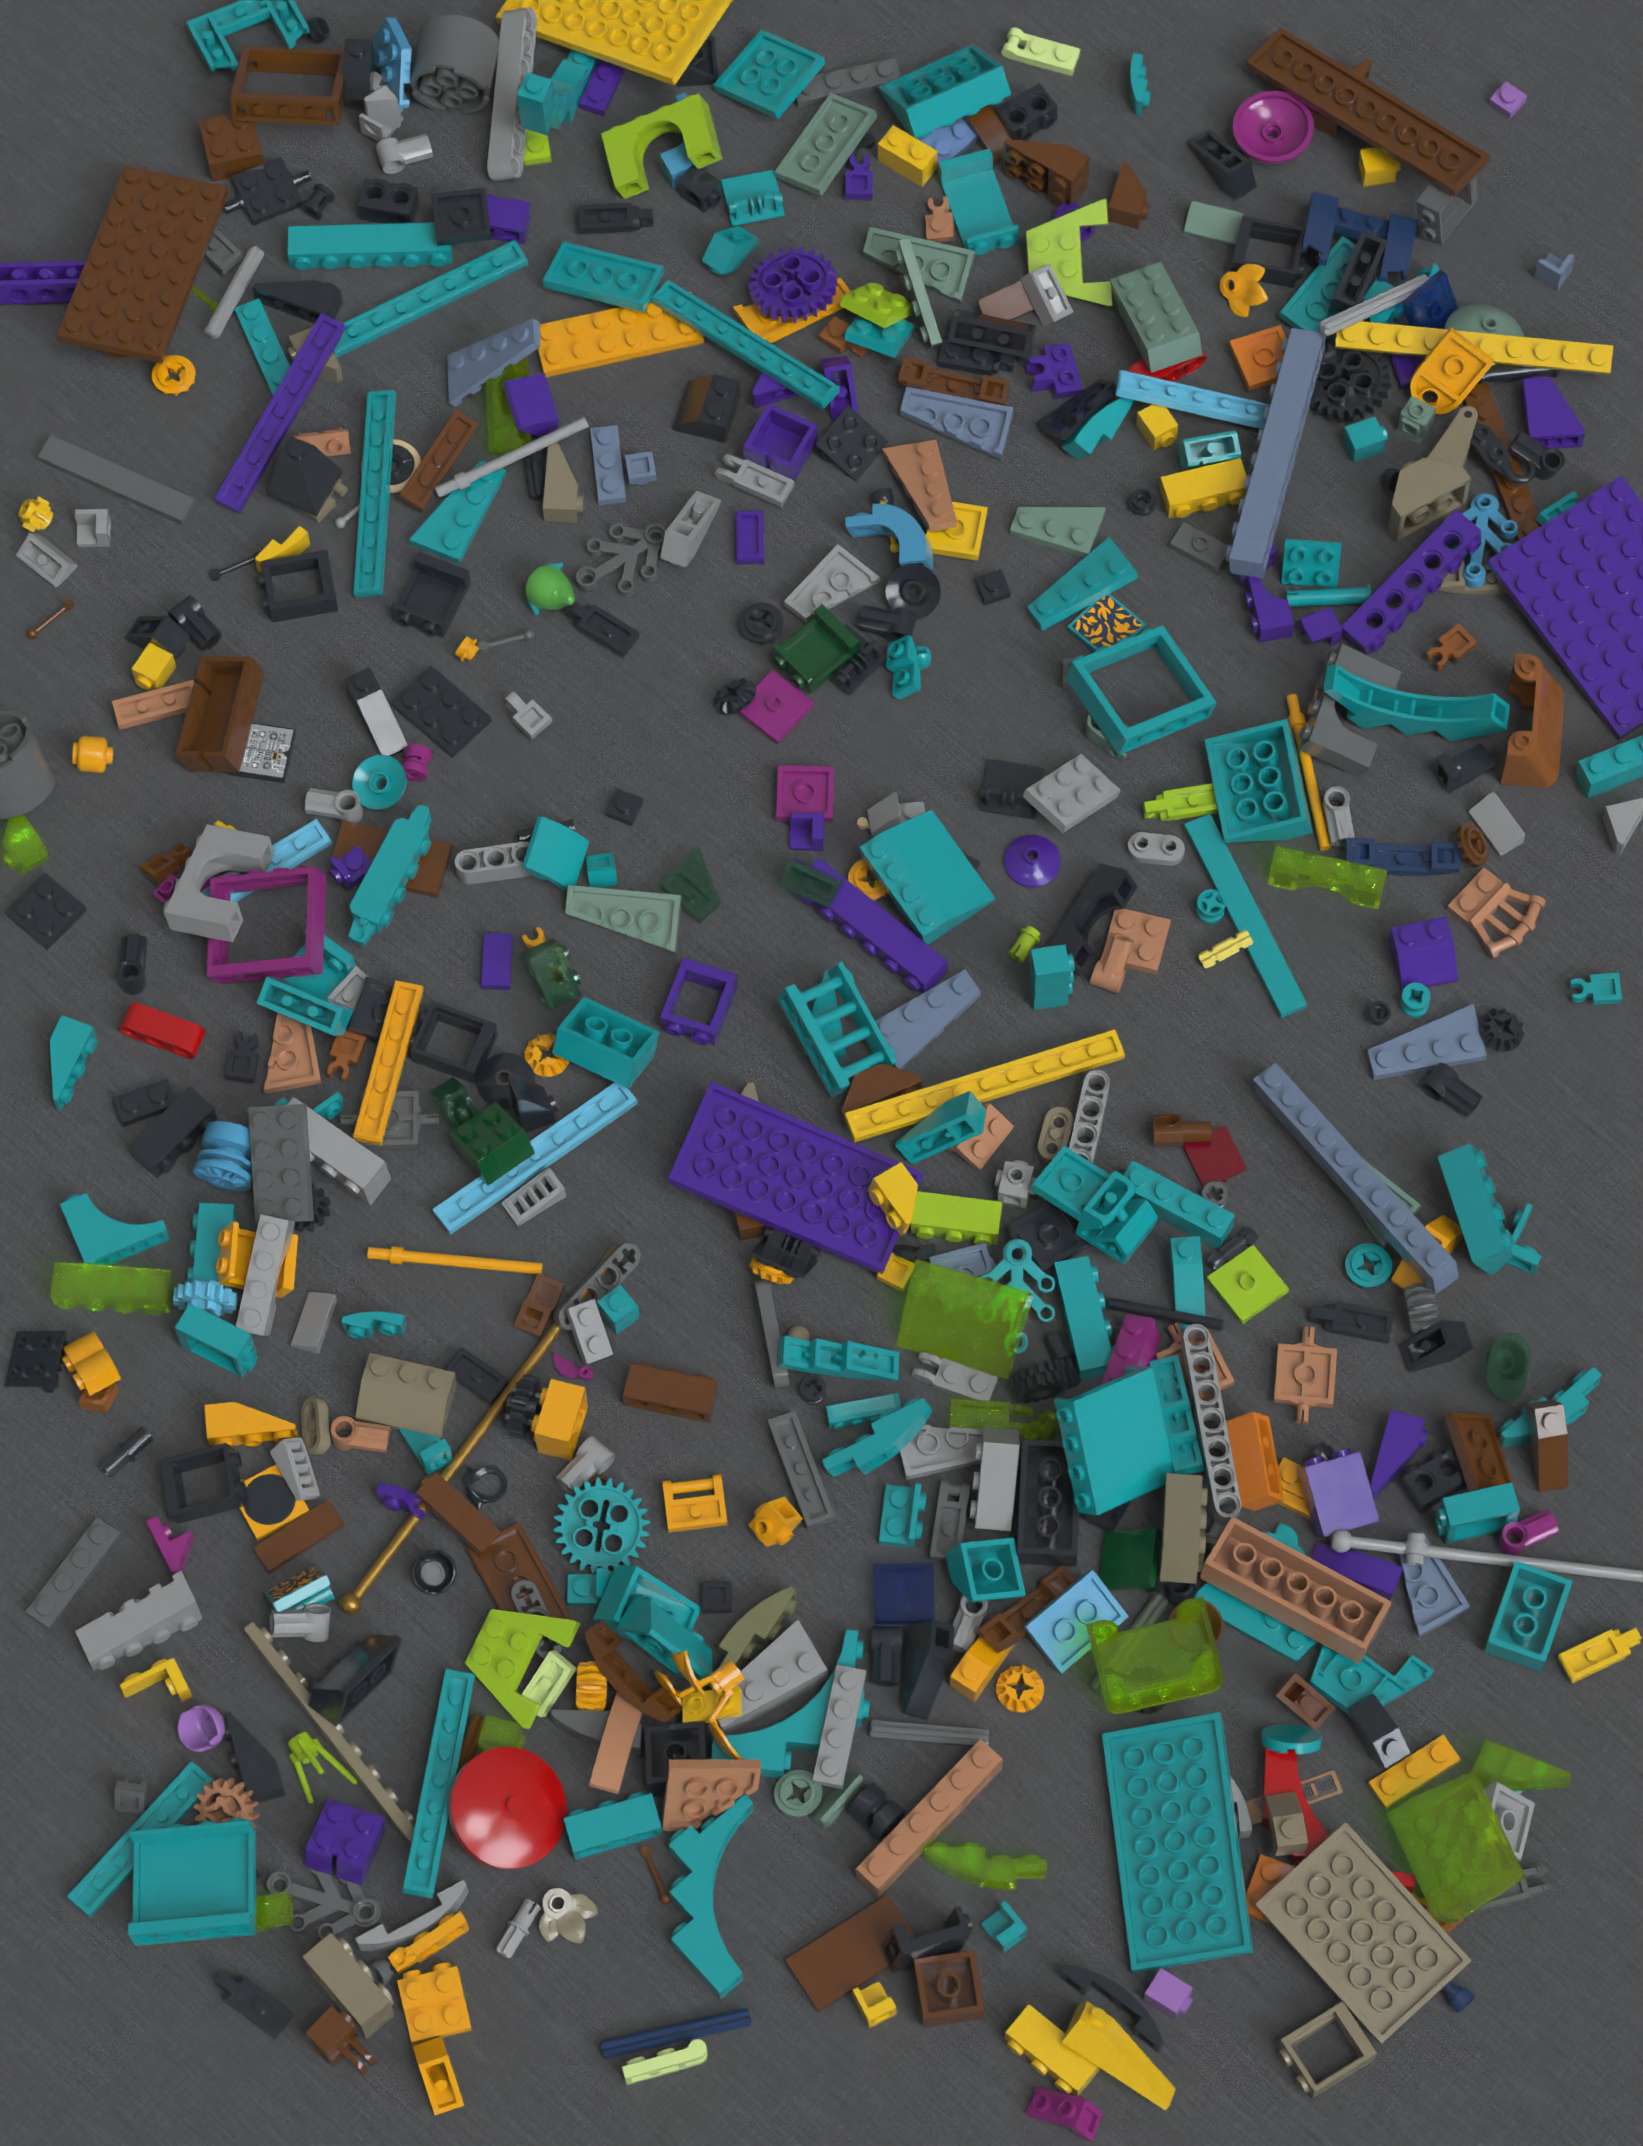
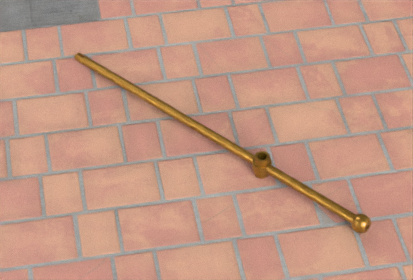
M616 1246L610 1247L609 1250L606 1252V1254L603 1256V1258L600 1260V1262H601ZM605 1268V1269L601 1272V1276H600L601 1278H602V1277L604 1276V1274L607 1272V1270H608L607 1268ZM585 1289L582 1292L581 1299L583 1302L592 1292L590 1289ZM564 1312V1314H565V1316H566V1319L564 1320V1322H565V1323H568L569 1321H568L567 1315H566V1313ZM555 1323L552 1324L442 1471L440 1476L448 1483L506 1407L507 1399L512 1393L513 1386L518 1387L519 1380L522 1379L523 1374L530 1375L562 1332ZM431 1474L424 1478L419 1488L432 1476ZM424 1503L419 1504L416 1508L423 1510L425 1514L429 1510ZM411 1513L353 1592L346 1593L340 1598L339 1608L345 1614L353 1616L360 1612L362 1608L361 1599L421 1519L415 1518Z

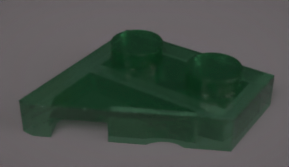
M700 848L696 849L660 882V888L666 894L682 896L681 907L699 924L720 906V900L716 889H714L711 875L706 867Z

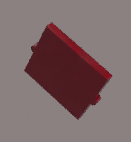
M1226 1126L1212 1131L1211 1142L1183 1143L1182 1147L1203 1188L1206 1184L1213 1181H1223L1226 1183L1229 1178L1247 1171Z

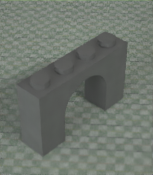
M1341 644L1334 651L1331 650L1324 661V666L1326 667L1337 664L1364 680L1396 690L1401 671L1344 644ZM1325 671L1316 685V690H1318L1317 697L1313 699L1307 713L1310 715V718L1300 732L1299 738L1302 741L1299 749L1359 777L1370 768L1377 743L1351 732L1339 721L1335 711V699L1324 692Z

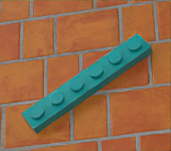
M191 1761L67 1896L68 1900L91 1919L133 1873L134 1843L129 1836V1832L139 1831L142 1827L161 1829L178 1824L194 1805L199 1802L197 1794L204 1791L203 1786L214 1780Z

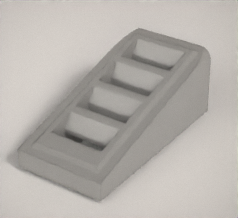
M549 1167L501 1202V1204L518 1227L565 1198L566 1192ZM547 1183H549L553 1189V1191L550 1193L544 1186ZM537 1189L544 1197L541 1200H539V1198L534 1192ZM529 1196L534 1205L530 1207L524 1197ZM516 1202H519L525 1211L523 1214H520L514 1206Z
M302 1438L282 1440L270 1453L297 1501L317 1499L320 1493Z

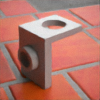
M363 113L359 115L361 133L377 142L389 138L396 130V128L384 130L381 123ZM399 114L401 123L403 120V115ZM367 123L372 125L376 130L371 129L367 125Z

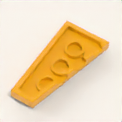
M838 278L837 294L832 296V304L826 303V311L817 309L818 317L808 314L807 321H804L802 317H798L796 323H793L792 318H788L785 323H782V317L780 316L773 321L771 313L763 316L762 309L757 310L755 304L743 307L742 304L733 306V311L745 328L772 344L843 309L840 306L842 296L851 291L844 281Z

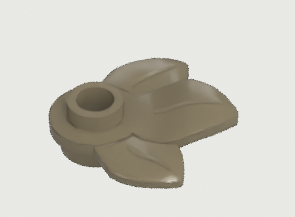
M561 1888L551 1889L545 1893L542 1899L544 1913L539 1920V1931L546 1942L554 1940L560 1934L566 1940L580 1944L583 1942L586 1933L584 1919L596 1916L598 1914L597 1907L593 1901L583 1894L570 1895ZM558 1897L563 1901L561 1909L553 1907L552 1901L554 1898Z

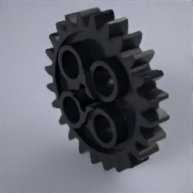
M1328 343V351H1324L1310 402V409L1318 408V416H1322L1327 412L1329 421L1334 416H1338L1339 423H1342L1344 417L1347 416L1352 423L1354 415H1358L1363 420L1365 411L1373 415L1374 406L1382 407V399L1388 398L1387 390L1391 388L1390 370H1388L1387 361H1382L1381 353L1374 355V352L1338 349L1334 348L1331 343ZM1352 364L1358 365L1356 367H1350V365ZM1332 374L1330 377H1325L1324 375ZM1361 386H1369V387L1364 388V389H1363V388H1359V387H1361ZM1339 395L1343 396L1342 398H1334L1335 396Z

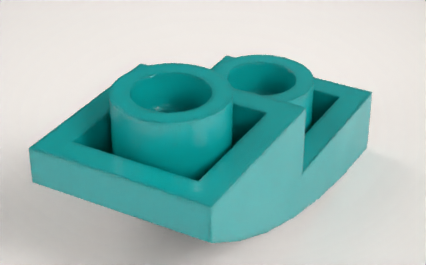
M1133 53L1129 83L1130 99L1135 115L1141 116L1143 106H1149L1151 91L1147 90L1148 79H1145L1147 66H1143V55Z
M907 635L887 645L886 667L893 672L892 695L898 700L921 690L920 668L913 638Z
M390 1312L355 1313L344 1316L341 1321L344 1332L349 1337L362 1340L364 1337L372 1339L375 1329H378L380 1333L387 1336H395V1334L403 1336L407 1326L405 1315Z

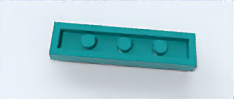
M256 299L235 307L234 311L273 397L290 366L260 299Z

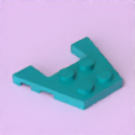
M1323 1645L1309 1684L1324 1698L1350 1716L1347 1708L1373 1693L1382 1706H1385L1430 1679L1435 1670L1412 1654L1399 1672L1393 1676L1366 1655L1358 1664Z

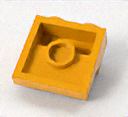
M441 1963L433 1966V1972L421 1974L420 1970H412L404 1973L403 1979L397 1980L412 2045L441 2036L443 2038L472 2031L457 1966L451 1967V1963Z

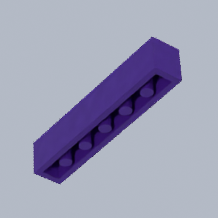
M818 858L796 880L797 896L806 905L812 904L818 909L820 916L827 922L833 921L840 927L839 929L844 936L858 941L862 949L869 956L873 957L875 955L879 958L883 966L890 973L900 975L911 990L915 992L918 990L923 994L932 989L947 973L948 961L821 858Z

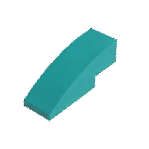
M1122 397L1101 407L1065 440L1061 448L1077 460L1090 455L1096 444L1101 445L1113 438L1134 400Z

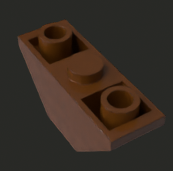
M882 1063L854 1075L841 1110L843 1125H847L844 1118L846 1112L922 1089L920 1075Z

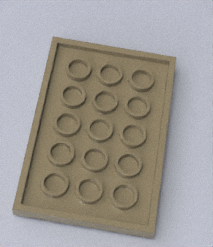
M1346 1822L1255 1904L1257 1909L1339 2000L1344 2002L1349 2011L1380 2045L1472 1961Z

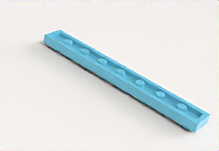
M614 1082L531 1140L530 1143L535 1152L534 1155L489 1186L478 1177L432 1209L433 1214L450 1235L636 1106L638 1104L637 1099L628 1088Z

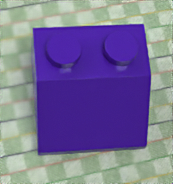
M1447 916L1391 927L1388 943L1402 992L1411 983H1421L1426 987H1432L1458 981L1454 941Z

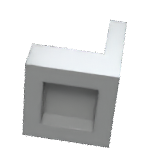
M76 509L77 546L110 547L111 519L108 509Z

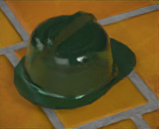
M1509 1332L1500 1335L1484 1355L1483 1363L1486 1370L1488 1387L1495 1396L1505 1401L1515 1400L1522 1394L1530 1367V1347L1519 1334Z

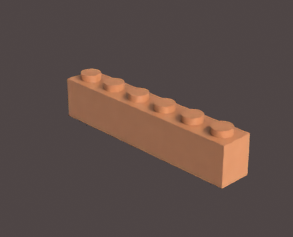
M980 1739L856 1868V1879L879 1898L1002 1770L1003 1759Z

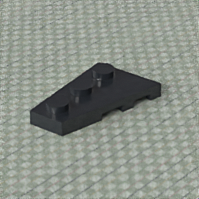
M1099 379L1037 421L1036 425L1039 431L1066 440L1116 394V388L1112 382Z

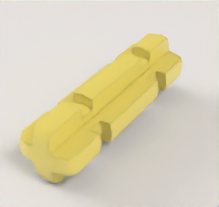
M1242 930L1236 934L1237 937L1232 938L1231 936L1212 946V950L1209 951L1207 949L1199 953L1198 957L1203 967L1209 968L1216 964L1215 961L1219 960L1220 962L1239 952V948L1243 947L1245 949L1252 945L1253 940L1249 932Z

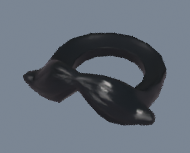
M933 1243L922 1248L909 1245H894L893 1253L908 1260L922 1262L935 1254L936 1247Z
M484 1466L475 1470L471 1467L467 1468V1473L464 1477V1482L467 1485V1494L478 1510L481 1509L483 1504L494 1503L504 1496L507 1490V1479L499 1468L495 1466ZM487 1474L497 1475L502 1482L500 1491L492 1496L477 1493L470 1486Z

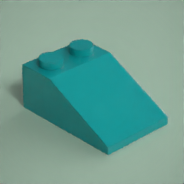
M616 1566L593 1620L598 1623L603 1620L614 1633L631 1640L616 1627L634 1597L643 1599L652 1597L658 1600L664 1606L662 1610L667 1614L670 1613L679 1617L684 1622L683 1627L688 1631L693 1629L701 1607L638 1566Z

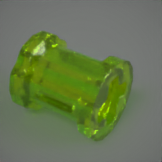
M1051 1410L1043 1411L1038 1416V1420L1031 1421L1024 1427L1025 1438L1031 1440H1048L1049 1436L1060 1432L1056 1413Z

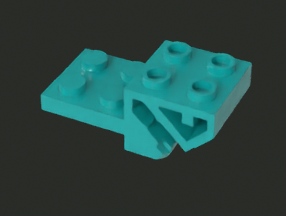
M1065 1145L1031 1187L1033 1192L1079 1221L1075 1234L1123 1265L1153 1230L1158 1219L1157 1214L1147 1199H1131L1136 1191V1187L1131 1180L1115 1170L1111 1175Z

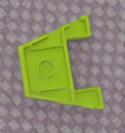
M1102 199L1028 230L1026 234L1029 273L1050 263L1066 296L1113 307L1110 281L1083 283L1080 227L1108 225L1107 200Z
M491 1609L465 1664L519 1725L525 1729H530L541 1704L517 1692L527 1667L543 1635L569 1648L581 1623L569 1619Z

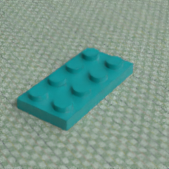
M563 242L543 278V287L645 312L651 296L656 291L664 275V266Z

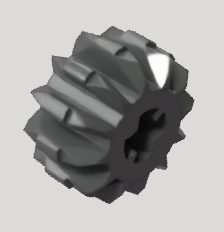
M1415 1283L1412 1286L1405 1287L1403 1297L1410 1329L1414 1333H1419L1440 1322L1436 1295L1425 1283Z

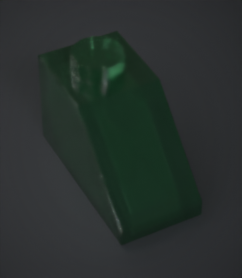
M454 1077L429 1091L441 1116L452 1131L479 1113L465 1086Z

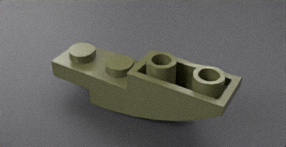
M789 1587L768 1597L753 1607L732 1627L718 1646L719 1655L725 1658L720 1667L731 1660L739 1669L744 1659L749 1661L757 1648V1645L754 1644L755 1642L766 1648L770 1640L774 1642L778 1638L783 1628L780 1625L785 1616L790 1617L798 1605L796 1589Z

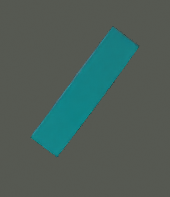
M783 1336L779 1339L778 1367L834 1377L896 1382L898 1381L899 1352L851 1341L840 1344L818 1338L806 1341Z
M1176 1355L1149 1361L1150 1367H1153L1175 1474L1186 1475L1205 1471L1179 1357Z

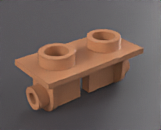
M342 427L323 431V433L319 434L318 432L303 434L298 432L297 436H293L316 446L327 457L351 454L348 429L342 430Z

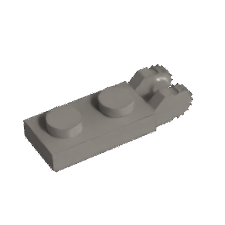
M725 454L722 461L729 468L738 471L737 474L723 468H717L715 471V476L724 483L733 484L734 487L781 508L795 486L794 481L747 459L742 460L730 454Z
M920 1352L918 1360L925 1365L937 1368L938 1371L935 1376L926 1370L914 1368L911 1374L912 1377L932 1385L937 1390L988 1407L997 1385L998 1377L945 1358L940 1359L933 1354Z

